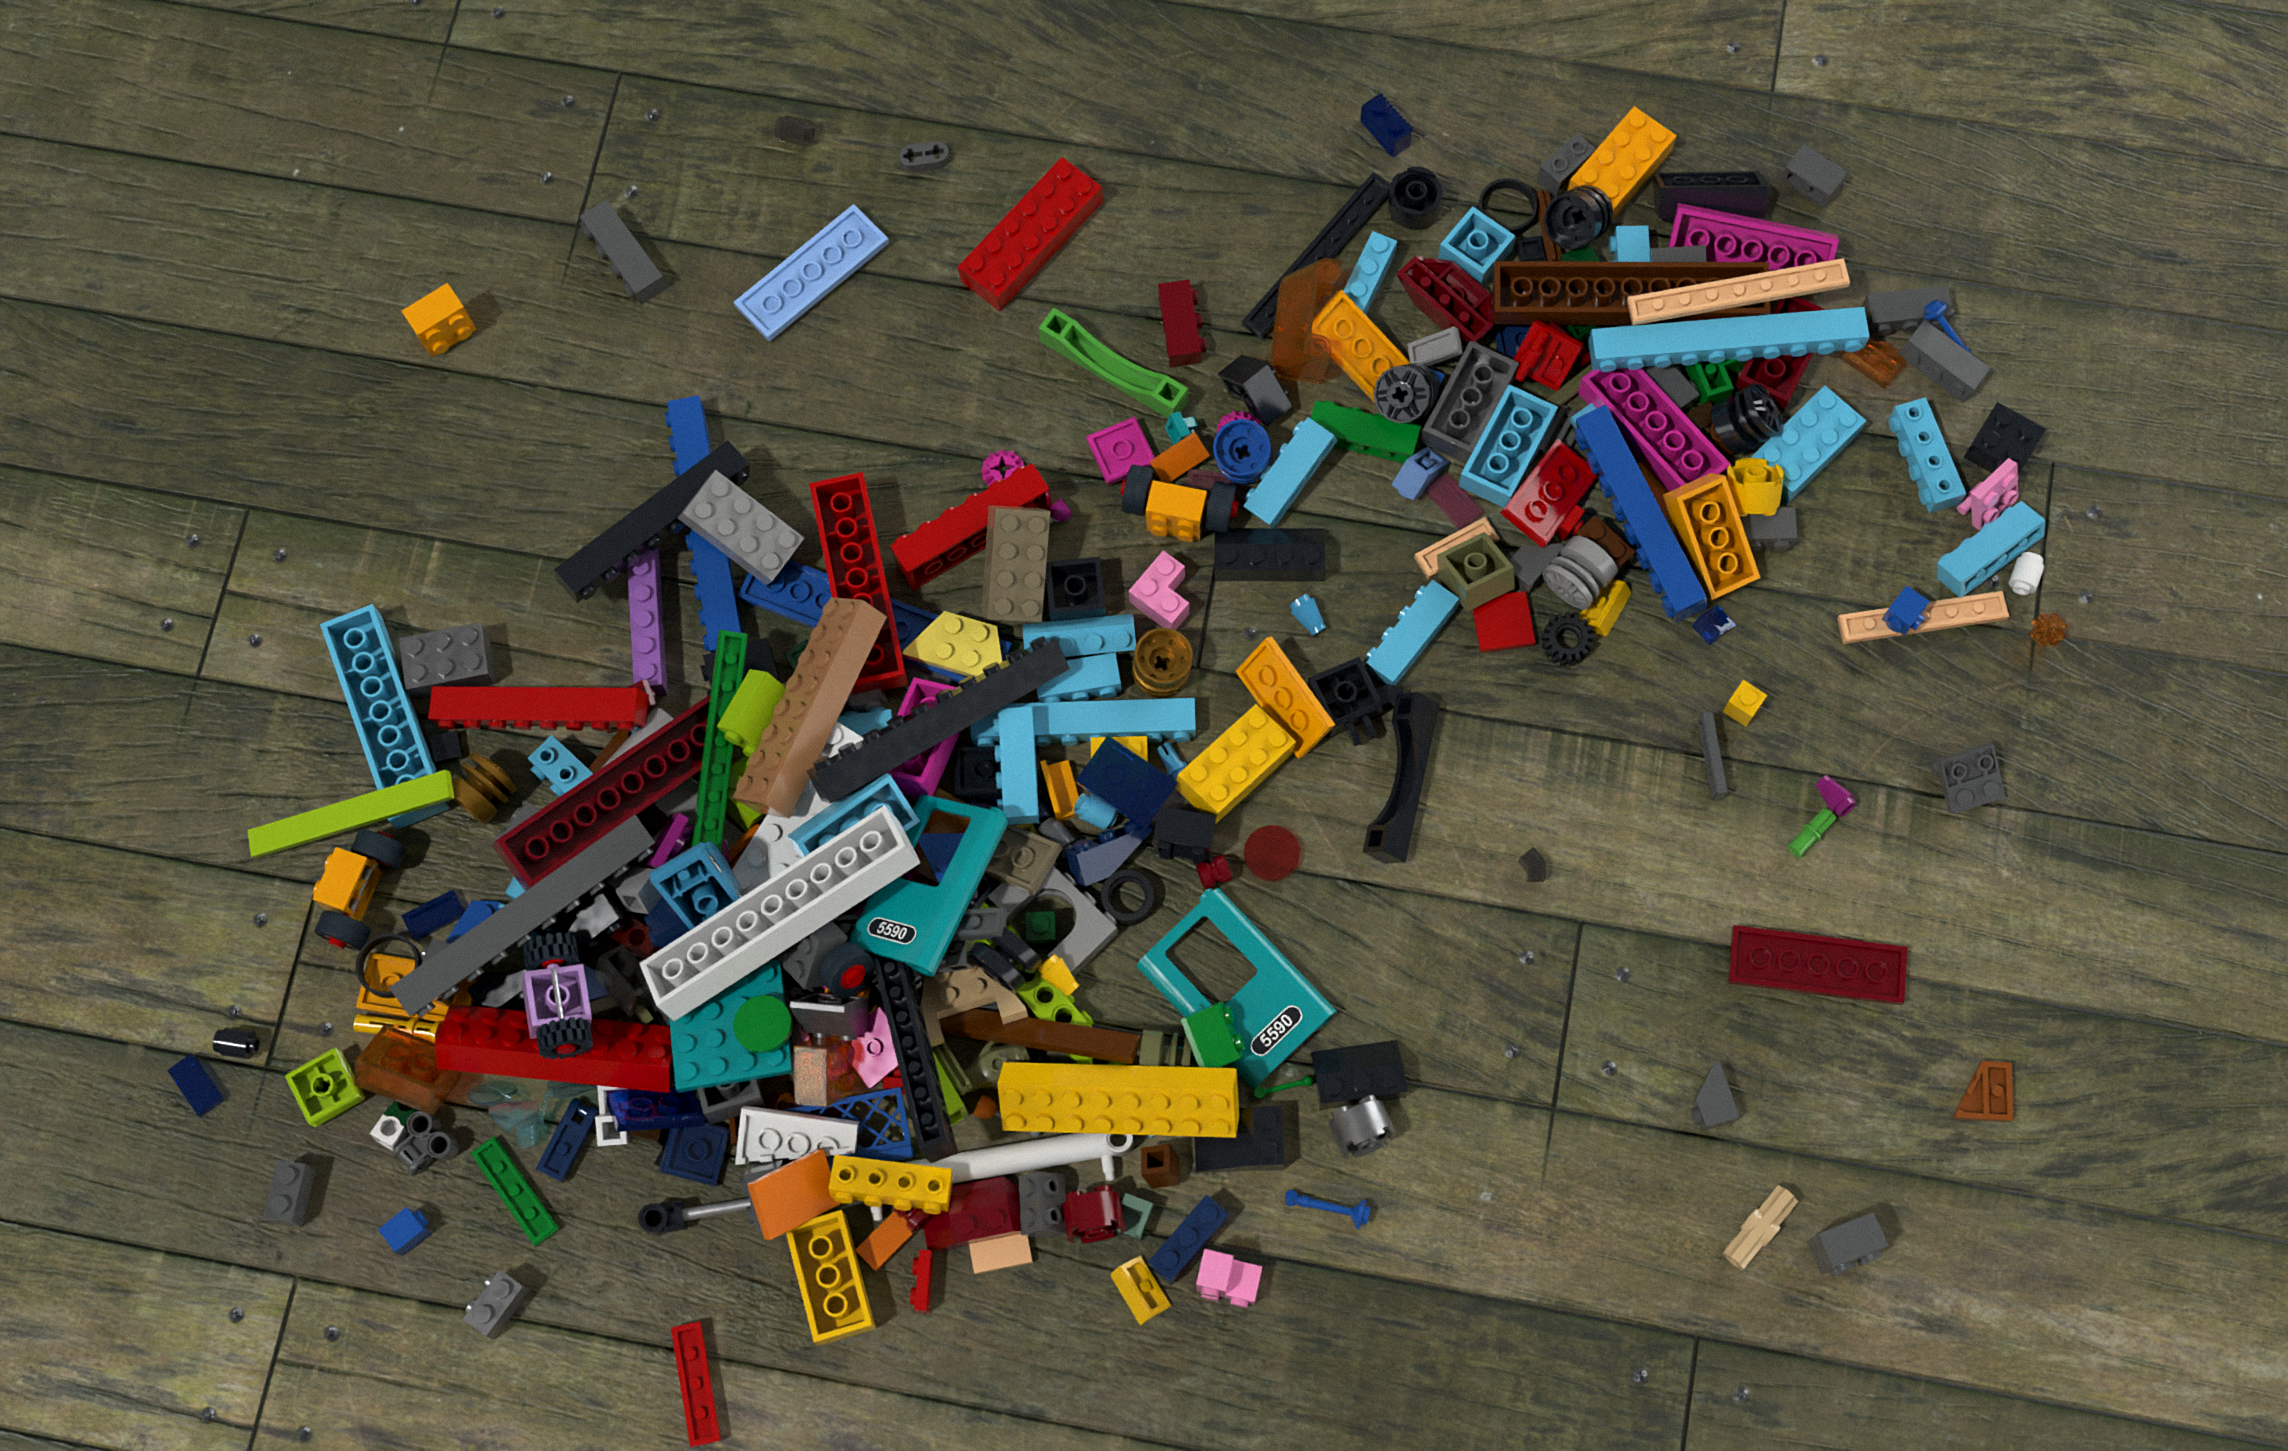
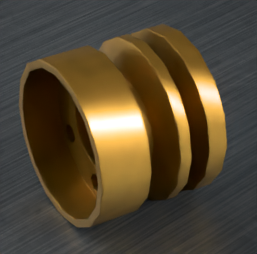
M1171 628L1150 630L1139 639L1134 651L1132 676L1135 684L1143 693L1152 697L1166 698L1176 695L1184 688L1189 678L1193 657L1189 641L1181 633ZM1157 664L1161 667L1166 666V670L1164 671L1162 668L1156 669Z
M473 751L468 757L477 765L474 769L466 762L461 764L463 770L468 774L466 779L454 773L451 775L455 798L453 800L479 822L486 825L498 812L491 803V800L496 798L506 803L508 798L500 790L504 788L513 795L518 788L512 783L509 775L496 763Z

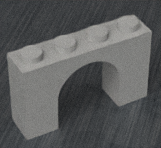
M1056 862L1052 865L1035 895L1001 883L988 896V900L996 908L1004 907L1008 911L1007 921L1009 923L1033 900L1042 896H1058L1073 906L1077 915L1073 930L1048 955V958L1054 953L1058 958L1062 957L1073 977L1118 934L1117 927L1115 926L1117 924L1116 920L1106 911L1102 914L1095 907L1097 902L1089 893L1085 891L1082 894L1075 887L1077 885L1076 881L1067 872L1062 875L1055 868L1057 866Z

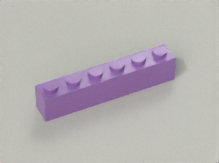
M658 547L653 551L648 550L641 555V559L634 566H627L634 684L647 679L655 696L668 695L660 553Z

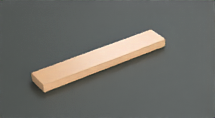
M2003 591L1930 601L1922 613L1925 619L1916 631L1910 628L1906 635L2007 620L2009 613ZM1889 608L1843 614L1837 618L1843 644L1895 637L1903 634L1892 631L1887 627L1886 622L1881 620Z

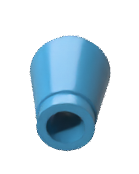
M1308 594L1301 596L1289 605L1292 609L1291 614L1311 633L1312 637L1326 629L1314 598H1310Z

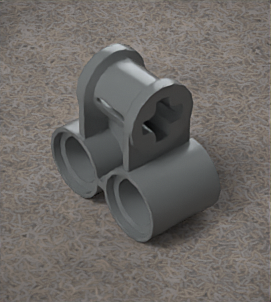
M416 1111L407 1120V1130L411 1135L397 1145L392 1155L395 1158H400L409 1168L408 1173L411 1176H415L423 1171L433 1158L445 1161L455 1158L459 1153L460 1144L453 1135L440 1132L441 1122L438 1117L424 1111ZM427 1118L429 1122L428 1128L421 1133L419 1129L420 1123ZM446 1139L447 1148L444 1152L439 1153L438 1145L440 1141Z

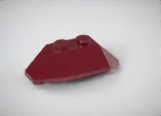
M1415 256L1397 272V277L1413 304L1442 330L1454 326L1458 328L1462 342L1469 343L1472 341L1477 343L1493 328L1492 295L1454 261Z
M1004 1176L952 1186L948 1212L941 1211L940 1214H935L926 1226L923 1227L927 1250L935 1253L969 1246L972 1243L1021 1234L1019 1187Z

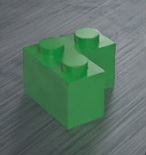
M1729 359L1720 363L1705 361L1697 362L1694 365H1685L1690 380L1698 388L1700 404L1709 400L1712 405H1715L1731 396L1734 388L1728 375L1742 371L1747 361Z

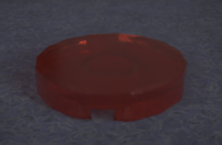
M1268 825L1260 827L1250 834L1245 843L1244 860L1246 866L1253 876L1262 881H1280L1290 876L1299 864L1300 848L1298 841L1290 831L1281 826Z

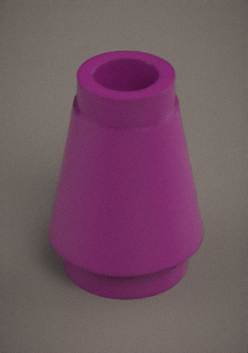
M1828 775L1821 778L1815 785L1828 808L1840 818L1847 815L1857 804L1853 799L1854 795Z

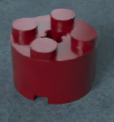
M1111 1185L1099 1186L1094 1189L1095 1192L1083 1194L1082 1191H1073L1065 1195L1066 1201L1061 1206L1067 1239L1070 1243H1075L1074 1238H1081L1082 1244L1100 1242L1115 1237L1114 1231L1120 1229L1121 1234L1126 1231L1120 1195L1112 1190Z

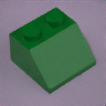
M1223 1001L1194 1011L1181 1019L1199 1067L1219 1068L1240 1059L1244 1055L1242 1051L1245 1049L1244 1041L1240 1033H1235L1232 1026L1234 1022L1233 1013L1229 1006L1225 1007Z

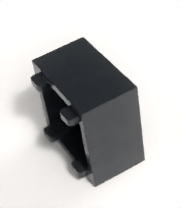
M1159 806L1153 836L1154 854H1158L1159 858L1169 860L1170 857L1193 860L1194 865L1203 861L1210 863L1216 832V815Z

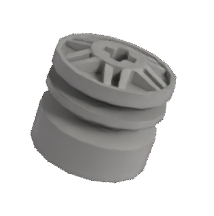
M1573 536L1561 550V556L1555 557L1551 565H1548L1542 574L1547 585L1557 596L1571 606L1584 610L1592 604L1593 599L1598 597L1600 594L1599 589L1605 588L1618 573L1613 559L1600 546L1585 537Z

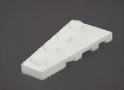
M743 1105L740 1116L735 1165L746 1164V1162L751 1161L769 1162L773 1159L789 1158V1160L798 1159L816 1149H824L825 1156L855 1153L859 1121Z

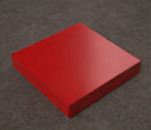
M1526 591L1502 594L1472 609L1480 653L1535 646L1536 642Z

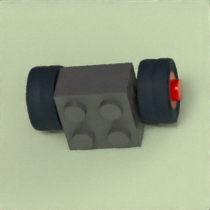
M829 921L774 957L778 962H781V966L803 989L825 986L833 995L839 998L851 997L860 992L869 983L874 973L872 958L859 945L851 942L846 943L847 936L832 921Z

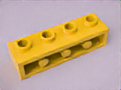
M834 1155L829 1193L831 1198H835V1201L848 1204L855 1200L864 1201L865 1205L871 1207H881L882 1204L894 1205L895 1209L909 1211L913 1207L921 1208L929 1214H940L941 1211L948 1212L953 1172L949 1168Z

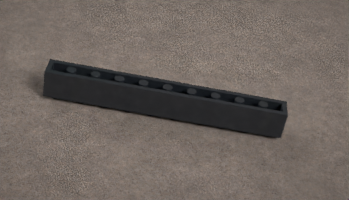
M1042 636L1032 640L1029 643L1031 647L1023 651L1018 649L1006 655L1007 660L1000 664L995 662L987 665L982 669L984 673L977 677L971 675L959 681V687L950 690V688L937 693L935 695L936 699L928 704L922 702L911 708L912 713L904 717L899 715L886 722L888 726L879 731L878 729L868 731L862 735L863 740L856 744L850 742L841 746L838 749L839 753L831 758L825 756L816 760L813 763L814 767L807 770V773L821 801L833 803L1068 671L1070 667L1057 639Z

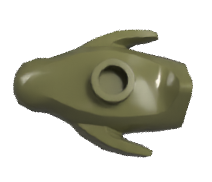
M987 1042L979 1051L974 1062L969 1067L963 1069L972 1085L971 1091L982 1088L998 1090L997 1083L1003 1062L1031 1063L1026 1048L1010 1044L996 1047L998 1042Z

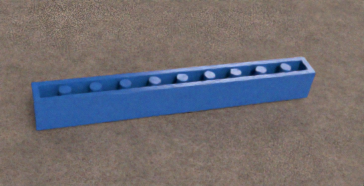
M699 395L667 401L669 411L664 412L667 427H672L673 436H669L671 451L676 452L677 460L673 461L676 477L682 475L712 452L704 406ZM689 527L690 534L685 535L688 550H693L694 559L690 560V567L693 576L697 575L698 584L694 585L696 599L697 601L701 600L703 608L698 610L701 626L706 625L707 635H703V643L706 652L710 651L713 653L716 652L719 630L743 633L731 559Z

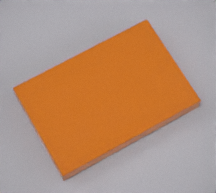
M816 1149L747 1184L765 1240H772L841 1204L835 1201V1198H831L829 1193L831 1172L824 1149Z

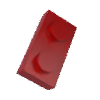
M919 1250V1257L913 1258L912 1274L917 1275L916 1287H911L910 1305H915L914 1310L917 1313L929 1314L934 1257L931 1250Z

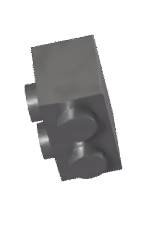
M500 1269L497 1273H492L483 1285L485 1290L479 1298H474L465 1309L467 1314L463 1318L464 1321L483 1335L494 1340L531 1291Z

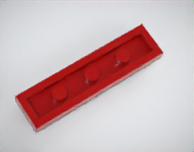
M698 1321L671 1327L690 1447L694 1448L721 1442L702 1322Z

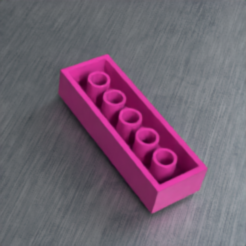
M1678 203L1668 247L1706 245L1707 262H1769V271L1834 260L1839 238L1836 234Z
M1619 368L1611 372L1593 370L1581 378L1578 389L1580 397L1588 405L1592 403L1596 409L1605 404L1607 405L1630 451L1668 492L1709 473L1725 475L1727 477V468L1731 463L1642 368L1637 370Z

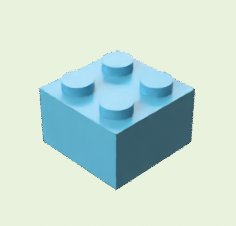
M1472 206L1440 244L1438 259L1454 261L1478 284L1483 286L1493 274L1494 262L1504 261L1512 252L1515 235Z

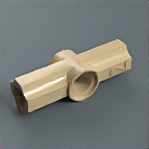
M1779 1185L1776 1186L1759 1209L1756 1208L1740 1227L1742 1230L1733 1238L1722 1254L1731 1264L1743 1270L1761 1247H1765L1781 1228L1779 1225L1799 1201L1787 1189Z

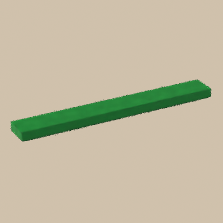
M726 630L718 631L691 848L700 842L706 843L709 840L720 851L722 848L734 744L724 738L725 733L717 725L742 683L748 634Z

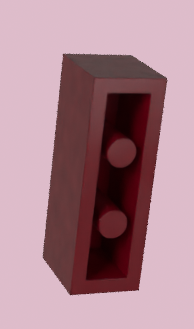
M1190 279L1158 284V297L1170 368L1201 363V353H1206L1204 337H1199L1198 329H1202L1200 313H1195L1194 305H1198L1196 289H1191Z

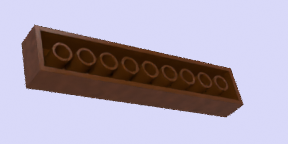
M1495 261L1493 269V324L1532 325L1534 320L1537 319L1547 325L1551 321L1557 325H1632L1627 304V298L1630 296L1769 272V262ZM1770 301L1639 325L1770 315Z

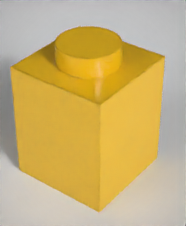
M1743 680L1728 701L1723 712L1747 727L1767 695Z

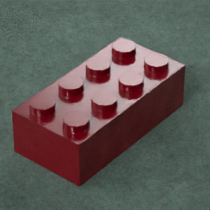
M1795 296L1780 299L1772 314L1820 311L1825 309ZM1807 353L1799 357L1780 355L1773 359H1766L1764 357L1751 358L1746 362L1733 392L1737 393L1753 383L1761 384L1774 398L1782 415L1814 353Z

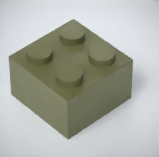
M1485 532L1437 555L1439 578L1451 593L1459 598V603L1467 612L1515 589L1514 566Z

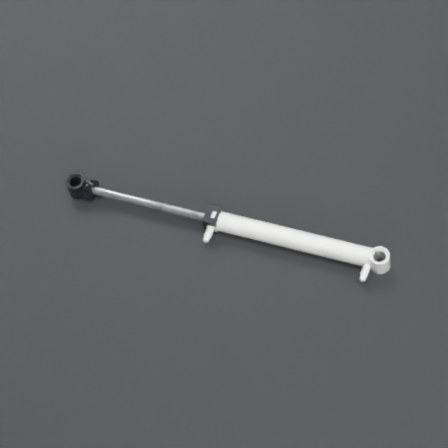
M1072 1133L961 1152L931 1164L927 1159L903 1163L952 1169L953 1183L1101 1158L1105 1179L1112 1181L1115 1178L1112 1156L1123 1157L1127 1155L1133 1148V1135L1123 1134L1127 1141L1121 1147H1115L1110 1142L1115 1134ZM749 1198L687 1209L683 1200L663 1204L650 1203L641 1209L638 1215V1222L641 1228L650 1235L662 1236L669 1232L687 1230V1220L744 1211L751 1205ZM882 1206L871 1207L873 1220H882ZM655 1213H661V1223L658 1226L650 1227V1217Z

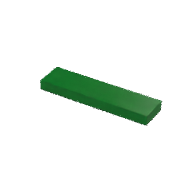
M491 1137L470 1153L534 1247H538L560 1230L497 1137Z

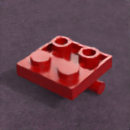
M1535 319L1513 359L1519 363V367L1514 375L1515 379L1524 381L1525 377L1528 376L1558 391L1579 354L1583 343Z

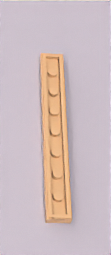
M1844 258L1630 296L1627 298V304L1633 326L1849 287L1850 280Z

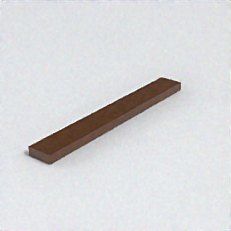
M974 1008L939 1019L943 1034L1133 1064L1141 1042L1140 1035L1030 1017L1003 1025L999 1012Z

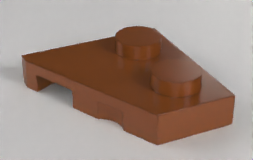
M1981 1061L1953 1115V1119L2011 1123L2013 1121L2012 1063Z

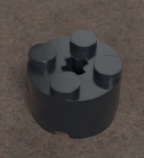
M1416 166L1407 168V171L1399 172L1394 176L1390 184L1388 210L1393 222L1405 228L1424 230L1429 228L1440 213L1443 187L1431 170Z

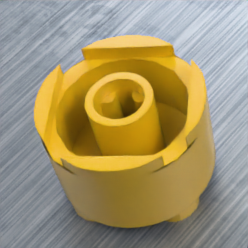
M1743 458L1737 460L1735 466L1731 467V464L1728 466L1726 479L1739 516H1747L1748 514L1772 516L1776 514L1781 501L1784 476L1783 469L1779 465L1774 464V467L1767 465V460Z

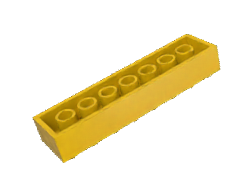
M1003 1062L997 1083L1003 1131L1236 1138L1239 1121L1237 1068Z

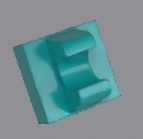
M1179 411L1170 414L1164 428L1172 444L1175 445L1195 432L1194 429L1198 428V424L1194 417L1183 418Z

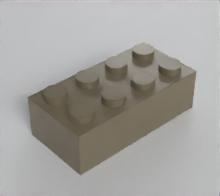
M989 505L981 616L989 620L1042 622L1050 511L1043 508Z

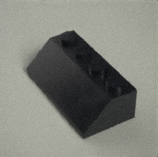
M1759 171L1653 172L1655 212L1658 219H1662V221H1674L1678 203L1752 218L1766 216L1768 186Z
M1229 528L1227 533L1215 531L1214 581L1324 582V528Z

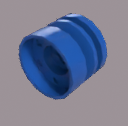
M1246 419L1233 420L1222 426L1215 436L1213 450L1217 468L1223 477L1232 483L1241 485L1255 483L1260 480L1265 468L1271 465L1272 452L1269 436L1264 428L1256 422ZM1244 450H1247L1249 458L1244 457L1240 460L1238 452L1243 453Z

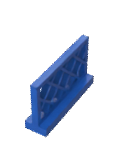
M902 1087L786 1109L788 1112H806L809 1115H816L812 1110L821 1109L816 1116H822L827 1107L834 1106L843 1112L840 1119H845L848 1116L854 1121H859L858 1135L863 1127L878 1136L871 1147L864 1148L857 1143L858 1149H856L855 1153L841 1154L842 1156L883 1161H896L915 1156ZM896 1094L898 1107L891 1116L879 1108L878 1105L884 1096ZM878 1098L875 1104L868 1099ZM857 1101H864L872 1107L864 1121L849 1112ZM850 1103L847 1109H844L840 1106L842 1104ZM875 1110L889 1119L880 1133L866 1124ZM898 1112L900 1113L901 1122L895 1118ZM892 1121L902 1127L904 1140L892 1142L883 1135ZM880 1139L887 1142L886 1144L877 1145ZM834 1155L826 1156L830 1172L832 1171Z

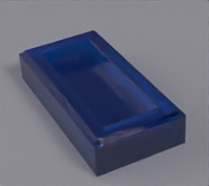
M452 889L401 916L412 940L416 942L459 920L465 911L456 892Z
M189 1054L167 1070L199 1117H202L225 1100L194 1054Z

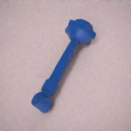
M1936 299L1928 303L1924 307L1925 312L1923 315L1925 319L1938 320L1947 336L1971 354L1967 346H1964L1943 315L1947 308L1945 302H1939Z
M1294 1190L1287 1191L1285 1195V1204L1292 1207L1298 1204L1300 1207H1311L1349 1215L1357 1229H1360L1361 1224L1367 1225L1371 1207L1365 1206L1366 1200H1361L1353 1208H1348L1312 1199L1310 1196H1299Z

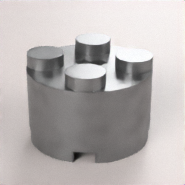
M1375 1095L1361 1099L1359 1105L1348 1109V1106H1343L1331 1113L1333 1119L1329 1122V1128L1344 1159H1348L1349 1153H1352L1353 1157L1357 1158L1374 1152L1385 1146L1382 1140L1389 1136L1392 1141L1397 1135L1382 1101L1376 1100Z

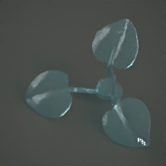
M494 1080L482 1083L467 1091V1097L475 1104L490 1105L488 1110L492 1120L507 1133L515 1127L516 1145L522 1148H529L540 1143L539 1127L544 1125V1116L551 1096L554 1095L556 1098L573 1097L595 1089L597 1085L548 1081L547 1088L549 1090L545 1093L538 1118L535 1115L539 1112V1105L530 1100L513 1101L510 1096L516 1094L518 1089L516 1085L508 1081Z

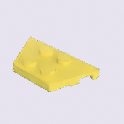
M946 611L937 617L902 653L903 658L965 676L974 675V677L984 673L982 669L987 665L1003 662L997 626Z

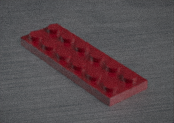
M1733 925L1731 930L1728 984L1903 1005L1905 999L1907 947Z

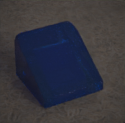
M1716 605L1702 613L1692 624V627L1708 645H1711L1734 628L1735 623Z

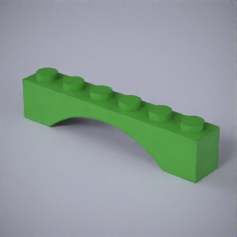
M1053 308L1039 326L1041 343L1167 419L1172 413L1179 411L1181 413L1188 403L1187 387L1165 374L1144 369L1122 358L1096 340L1077 321L1059 310Z

